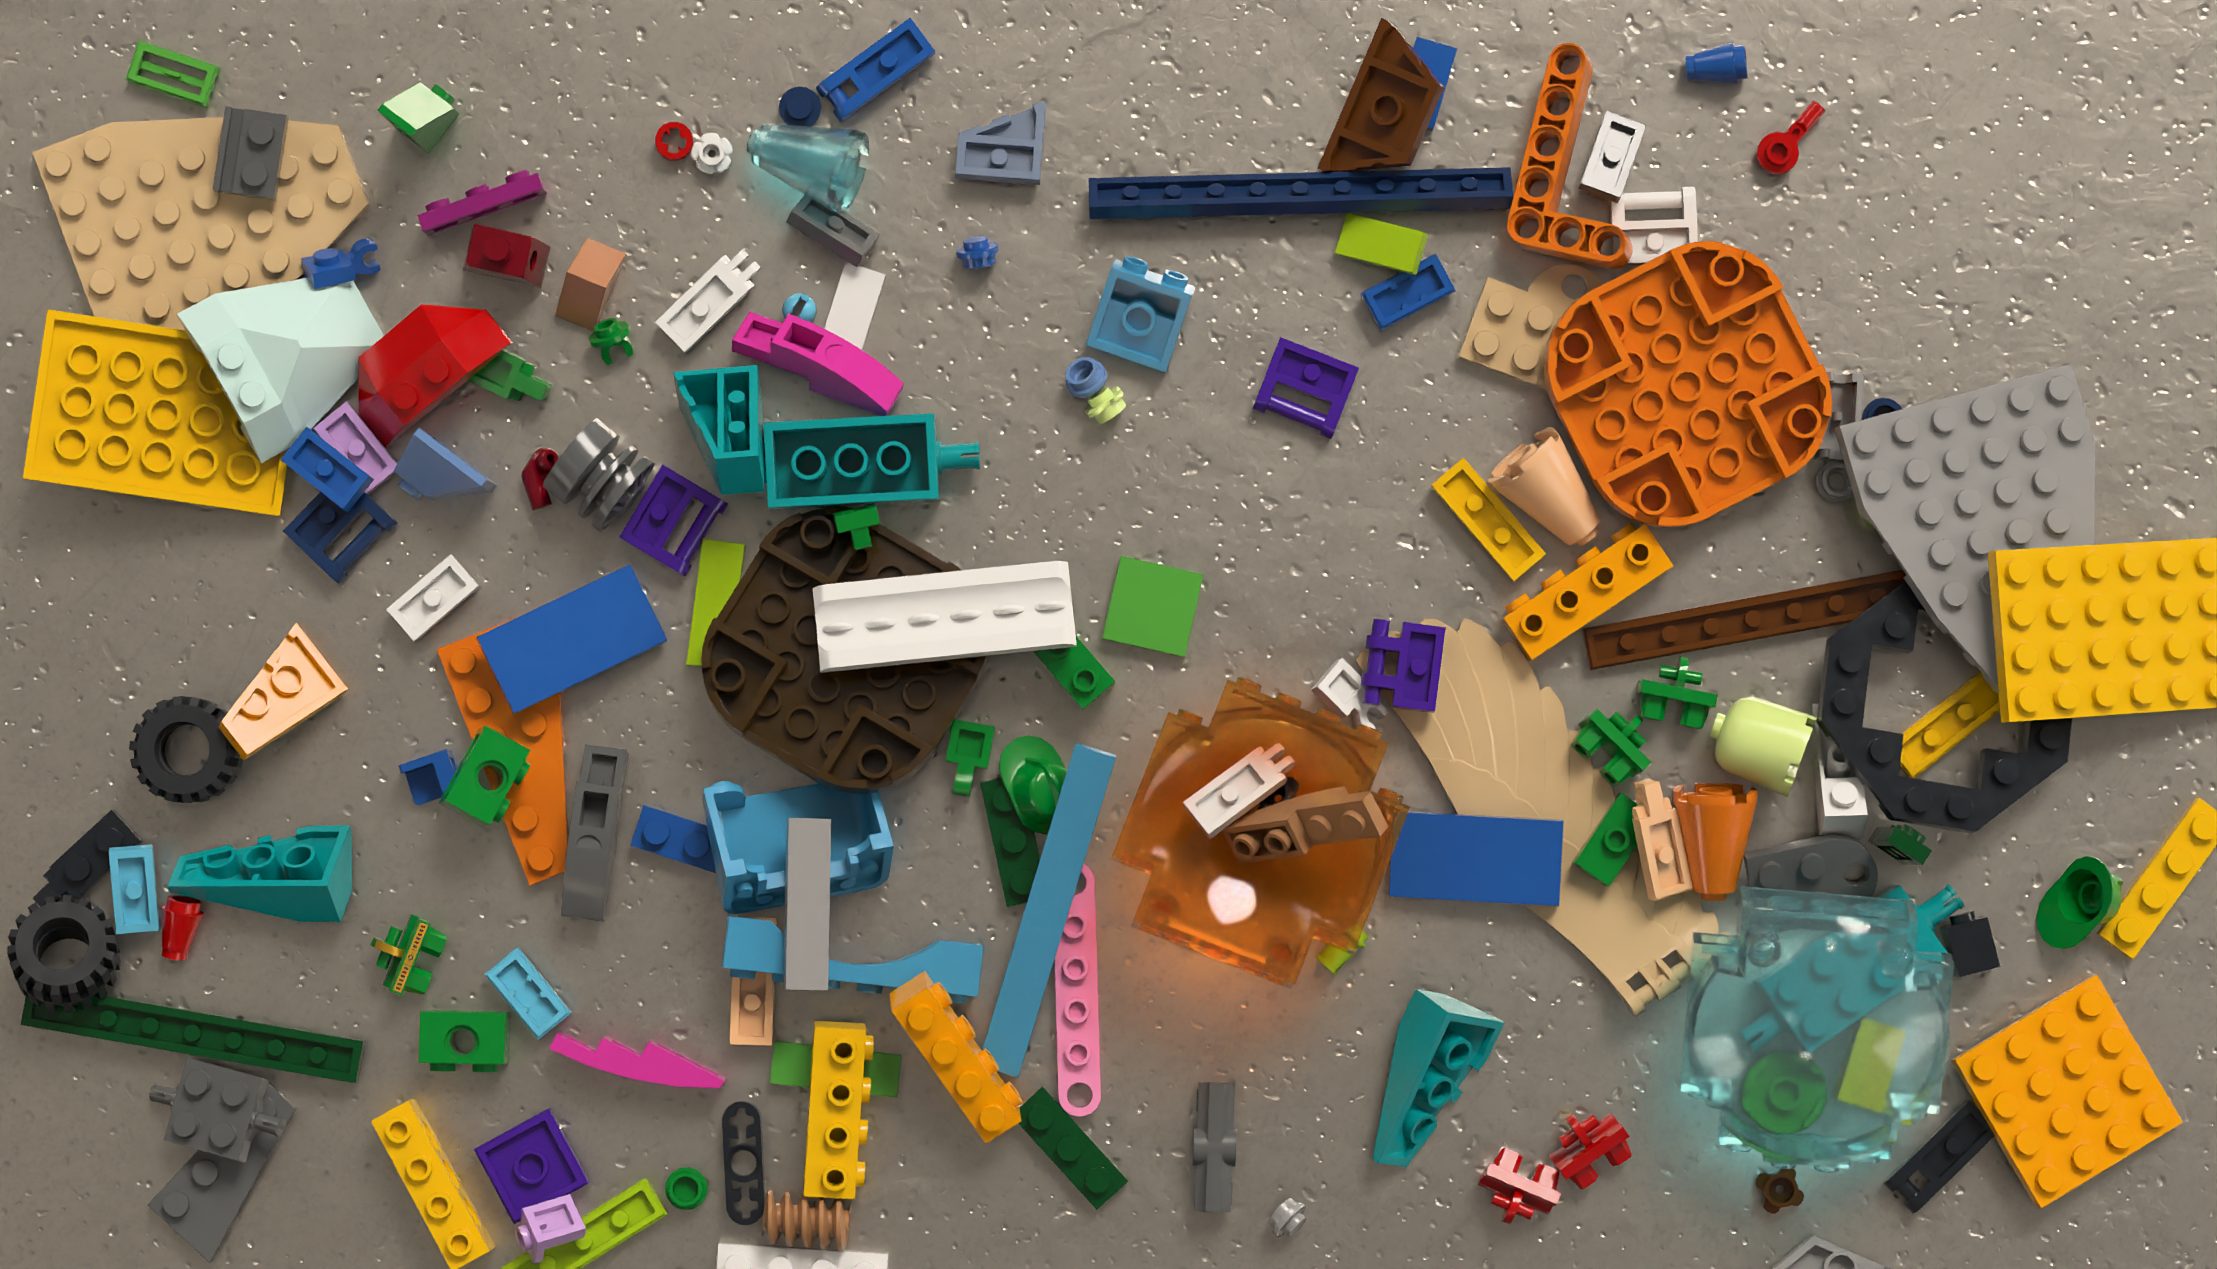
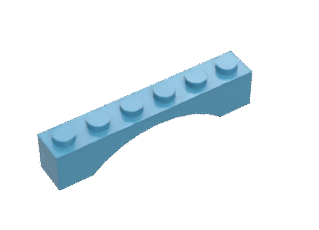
M727 915L721 966L723 968H730L731 977L755 979L756 971L773 973L772 981L783 983L784 933L770 920ZM936 940L918 952L898 960L882 963L850 964L829 959L828 988L840 989V982L845 981L857 983V991L882 994L883 986L898 988L923 971H926L934 984L940 982L952 1002L966 1003L967 996L978 997L984 946L973 943Z

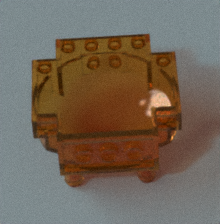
M1238 677L1236 683L1227 680L1209 727L1201 725L1203 718L1189 711L1179 709L1177 715L1168 712L1111 860L1151 875L1131 927L1291 989L1296 984L1313 939L1349 954L1355 952L1410 806L1402 803L1404 798L1402 795L1379 788L1378 794L1372 791L1371 793L1389 826L1381 836L1314 845L1303 856L1239 864L1223 832L1221 831L1209 839L1184 808L1183 802L1254 749L1262 747L1264 751H1267L1277 743L1284 747L1285 753L1274 763L1277 764L1287 756H1291L1296 762L1295 766L1284 774L1286 778L1293 777L1298 781L1299 789L1296 792V797L1345 786L1348 794L1370 791L1388 742L1380 739L1382 733L1378 730L1358 724L1355 730L1340 724L1342 717L1335 713L1318 708L1314 714L1300 708L1302 702L1292 696L1278 693L1276 698L1260 692L1261 685ZM1276 796L1275 801L1279 802L1282 796ZM1260 803L1254 806L1252 809H1250L1242 816L1257 811L1258 807L1260 806Z

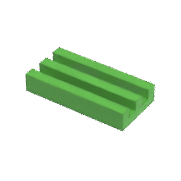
M138 41L125 80L129 83L208 108L211 92L214 91L216 85L214 83L216 77H219L221 68L149 43ZM148 53L206 72V78L202 80L143 60L144 54ZM139 69L201 88L200 95L139 76Z

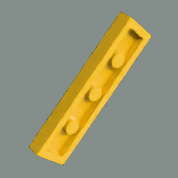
M2195 797L2122 897L2121 907L2117 915L2109 922L2104 923L2096 934L2129 959L2135 958L2217 846V810L2199 797Z

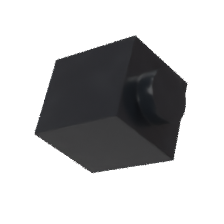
M1974 911L1963 912L1949 916L1951 924L1940 927L1944 946L1949 954L1947 958L1952 976L1962 977L2001 967L1988 917H1975Z

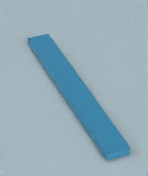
M1075 743L982 1049L986 1048L994 1057L999 1066L998 1072L1017 1078L1019 1076L1117 756L1115 754Z

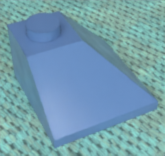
M418 428L413 434L394 469V472L402 478L398 486L417 500L422 494L432 500L489 493L497 486L421 428Z

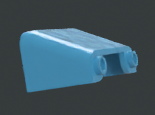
M730 781L717 782L710 787L703 788L702 801L722 905L727 913L743 914L785 906L787 818L831 819L830 897L876 888L886 882L889 877L894 845L879 792L870 794L844 793L818 783L745 797L743 788Z

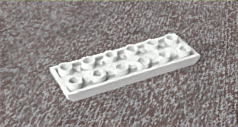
M1049 561L825 584L813 588L821 673L1077 646L1068 562Z

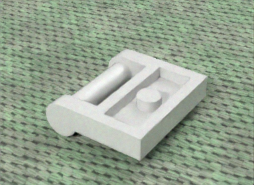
M1681 187V191L1623 192L1618 203L1609 200L1611 224L1619 227L1631 240L1633 246L1632 256L1625 265H1643L1676 247L1698 242L1695 187ZM1681 208L1682 219L1625 221V210ZM1611 237L1612 255L1620 248L1621 241L1617 237Z

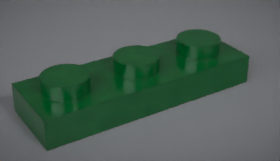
M1001 778L981 782L982 795L1006 905L1010 907L1027 903L1040 861L1035 833L1022 824Z
M1898 824L1897 827L1894 825L1890 827H1877L1868 842L1903 865H1923L1932 852L1931 849L1923 845L1927 838L1906 824L1904 826Z
M1043 1086L1019 1107L1022 1121L1018 1124L1096 1210L1128 1182V1179Z

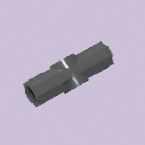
M1198 1082L1197 1127H1194L1192 1159V1165L1196 1166L1194 1211L1231 1212L1232 1167H1235L1236 1129L1233 1128L1235 1083Z

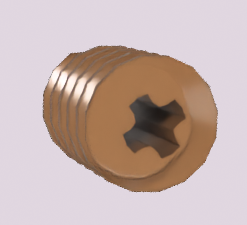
M768 1190L764 1204L762 1236L767 1232L770 1245H776L781 1234H784L787 1246L792 1247L798 1236L801 1235L804 1248H810L815 1237H818L822 1250H827L832 1239L835 1238L838 1251H845L849 1238L852 1201L847 1210L843 1209L841 1198H835L830 1208L826 1207L824 1197H817L814 1206H809L808 1198L802 1193L797 1204L793 1205L790 1193L784 1192L780 1203H776L773 1191Z

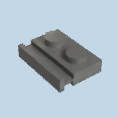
M225 106L213 190L220 193L225 192L276 201L289 117L283 114L249 109L243 110Z

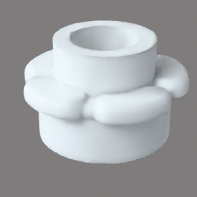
M716 133L702 135L700 141L695 142L691 149V157L696 161L697 169L704 174L722 173L731 164L732 145L726 138H719ZM714 150L716 151V156L711 158L708 156V152Z

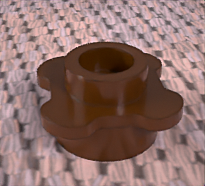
M1784 1165L1778 1172L1772 1174L1760 1173L1757 1176L1755 1184L1763 1193L1765 1199L1763 1208L1767 1212L1775 1214L1781 1207L1798 1206L1802 1203L1804 1194L1798 1189L1797 1182L1795 1181L1796 1171L1793 1167ZM1778 1185H1781L1784 1188L1783 1192L1780 1194L1776 1192V1187Z

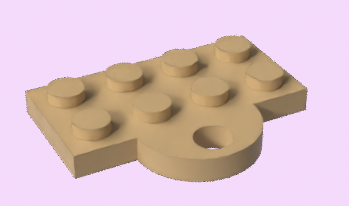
M1561 264L1546 269L1534 279L1527 291L1487 277L1458 358L1547 390L1544 377V357L1547 342L1558 319L1577 300L1571 299L1563 293V280L1568 276L1580 277L1586 287L1584 294L1603 285V283L1590 270L1573 264Z

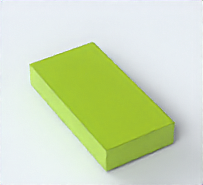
M1347 213L1335 253L1341 257L1417 275L1429 235L1422 231Z

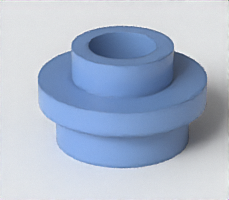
M1082 357L1075 360L1066 370V386L1073 396L1079 398L1096 394L1107 380V371L1104 366L1090 357Z

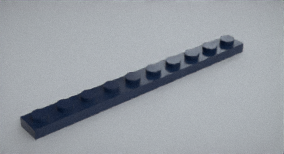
M1510 167L1089 178L1090 219L1511 209L1513 201Z

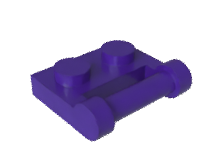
M1280 337L1253 409L1261 413H1265V410L1317 429L1321 431L1319 435L1332 439L1359 367ZM1279 383L1330 403L1331 406L1328 414H1322L1273 395L1272 392L1275 384Z
M662 464L619 537L686 577L692 567L688 563L718 513L723 515L729 504ZM693 498H695L704 505L673 555L665 550L664 547Z

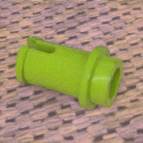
M1352 920L1346 926L1341 924L1339 927L1342 930L1320 954L1318 953L1315 956L1335 975L1360 947L1363 949L1367 947L1364 943L1369 936Z

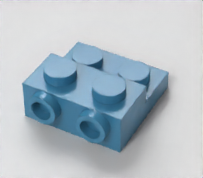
M1125 256L1123 262L1115 259L1086 345L1166 372L1195 286L1187 284L1189 278L1176 271L1165 270L1163 275L1148 271V263L1139 258Z

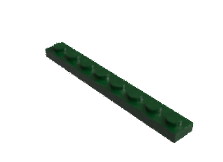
M29 994L25 997L21 1025L350 1083H358L365 1047L364 1040L112 996H105L102 1000L95 996L91 999L93 1006L84 1009L82 1004L74 1006L75 1012L65 1013L63 1006H58L57 1012L48 1011L44 1002L38 1007L31 1002Z

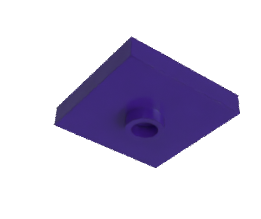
M551 1108L474 1149L513 1224L521 1221L522 1208L571 1194L590 1183Z

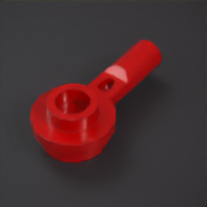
M1813 100L1785 133L1774 132L1765 136L1757 146L1756 153L1761 167L1772 174H1782L1792 169L1799 157L1797 143L1826 112L1825 109Z

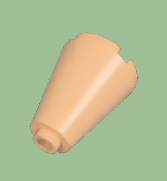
M1548 427L1534 434L1538 440L1537 443H1532L1528 446L1521 443L1503 458L1491 472L1494 478H1489L1488 482L1496 491L1564 543L1572 545L1577 542L1579 546H1583L1598 534L1599 529L1597 525L1601 518L1559 433L1554 427Z

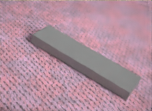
M786 819L783 990L828 991L831 819Z

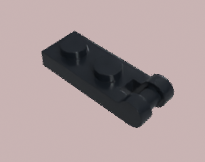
M1966 1100L1925 1142L1886 1177L1883 1184L1891 1192L1897 1191L1906 1200L1904 1205L1914 1214L1995 1135L1981 1111L1970 1100ZM1917 1170L1928 1180L1919 1189L1909 1180Z

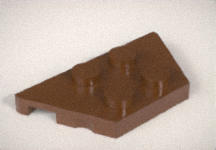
M1381 18L1317 169L1324 172H1345L1411 166L1444 86L1395 25L1386 19Z

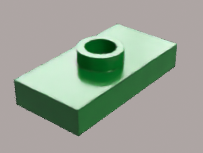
M1622 792L1617 794L1572 862L1606 887L1611 885L1637 846L1632 818H1634L1632 808L1638 805Z

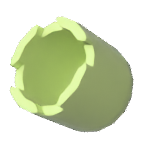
M1745 697L1733 703L1727 715L1717 714L1709 737L1717 739L1715 756L1723 770L1788 797L1817 717L1760 698Z

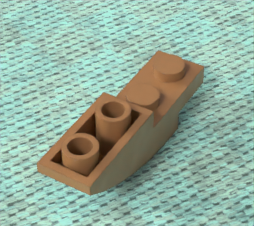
M1345 786L1305 794L1267 806L1238 818L1223 829L1222 832L1238 863L1244 864L1303 856L1314 845L1379 837L1389 826L1371 791L1348 794Z

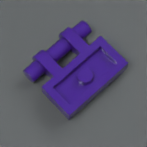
M1373 619L1371 635H1367L1365 648L1369 649L1367 671L1362 673L1360 686L1364 687L1362 703L1379 706L1381 689L1393 690L1392 708L1434 713L1446 627L1403 622L1401 638L1388 637L1390 621ZM1386 652L1398 653L1396 676L1383 675Z

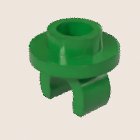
M609 318L594 326V332L589 336V342L593 348H599L601 358L605 364H612L609 350L615 345L622 346L628 357L633 355L632 345L627 337L630 333L627 322L617 321L616 318Z

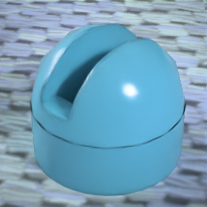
M803 293L790 295L783 304L782 312L784 318L786 319L788 314L792 315L799 300L802 299L806 301V304L798 318L812 323L817 314V308L812 298Z

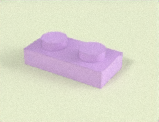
M346 401L314 427L322 439L374 479L366 489V494L369 495L395 474L394 469L397 462L349 402Z

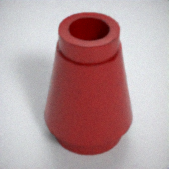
M170 895L167 897L166 905L161 906V956L180 961L187 959L188 952L204 914L200 910V900L180 895Z

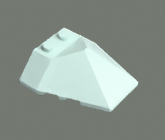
M303 278L216 293L177 314L197 352L201 350L242 423L240 428L260 463L289 449L306 427L312 429L358 380V357L384 336L354 281L314 289L309 279Z

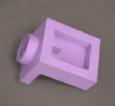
M568 1194L522 1208L520 1226L516 1227V1237L523 1252L528 1251L535 1264L543 1261L545 1249L584 1238L586 1228L571 1195Z

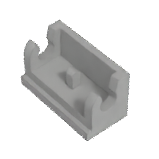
M1827 372L1832 393V412L1822 439L1823 442L1811 459L1843 460L1834 429L1862 420L1864 374L1835 375L1834 372Z

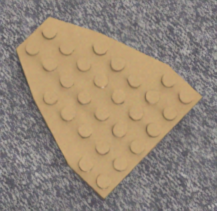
M224 117L110 122L32 152L93 315L95 317L185 330L177 314L213 294L298 280L305 277L303 275L301 258L313 256L316 251L328 249L333 243L336 244L345 234L347 227L354 220H358L370 207L341 127L332 124L288 120L276 201L225 192L220 193L213 190Z

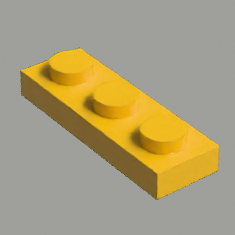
M1464 457L1431 484L1433 490L1512 582L1546 555L1543 549Z

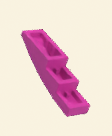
M559 1032L549 1049L590 1067L635 1080L677 1087L722 1088L727 1081V1078L653 1040L647 1043L641 1054L608 1036L603 1037L597 1049H594L563 1032Z

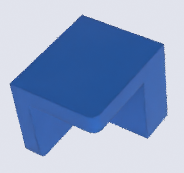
M448 749L398 765L400 773L406 776L416 805L440 799L457 769L453 752Z

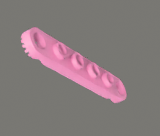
M1083 864L1081 872L1086 878V887L1081 893L1073 897L1055 956L1058 1096L1062 1108L1067 1113L1079 1117L1089 1115L1095 1111L1101 1100L1095 878L1091 869ZM1075 1083H1085L1092 1090V1100L1084 1107H1076L1068 1100V1089Z

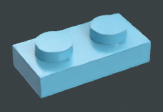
M153 844L109 848L116 934L159 931L160 920Z

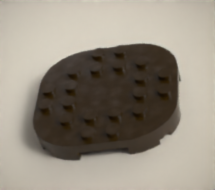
M824 506V509L813 510L803 514L799 512L790 516L773 528L763 539L755 558L718 617L713 618L707 630L702 647V674L708 698L714 710L734 733L827 788L851 794L877 793L904 783L926 765L980 679L988 656L821 673L813 598L814 587L825 584L961 571L952 562L948 561L946 563L881 524L868 526L872 547L855 550L850 531L838 533L833 516L835 512L853 508Z

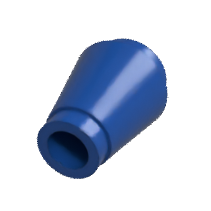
M1734 42L1694 53V55H1686L1688 81L1697 80L1738 84L1739 79H1748L1745 45L1734 46Z

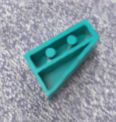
M758 365L673 372L679 408L721 495L764 492L763 396Z

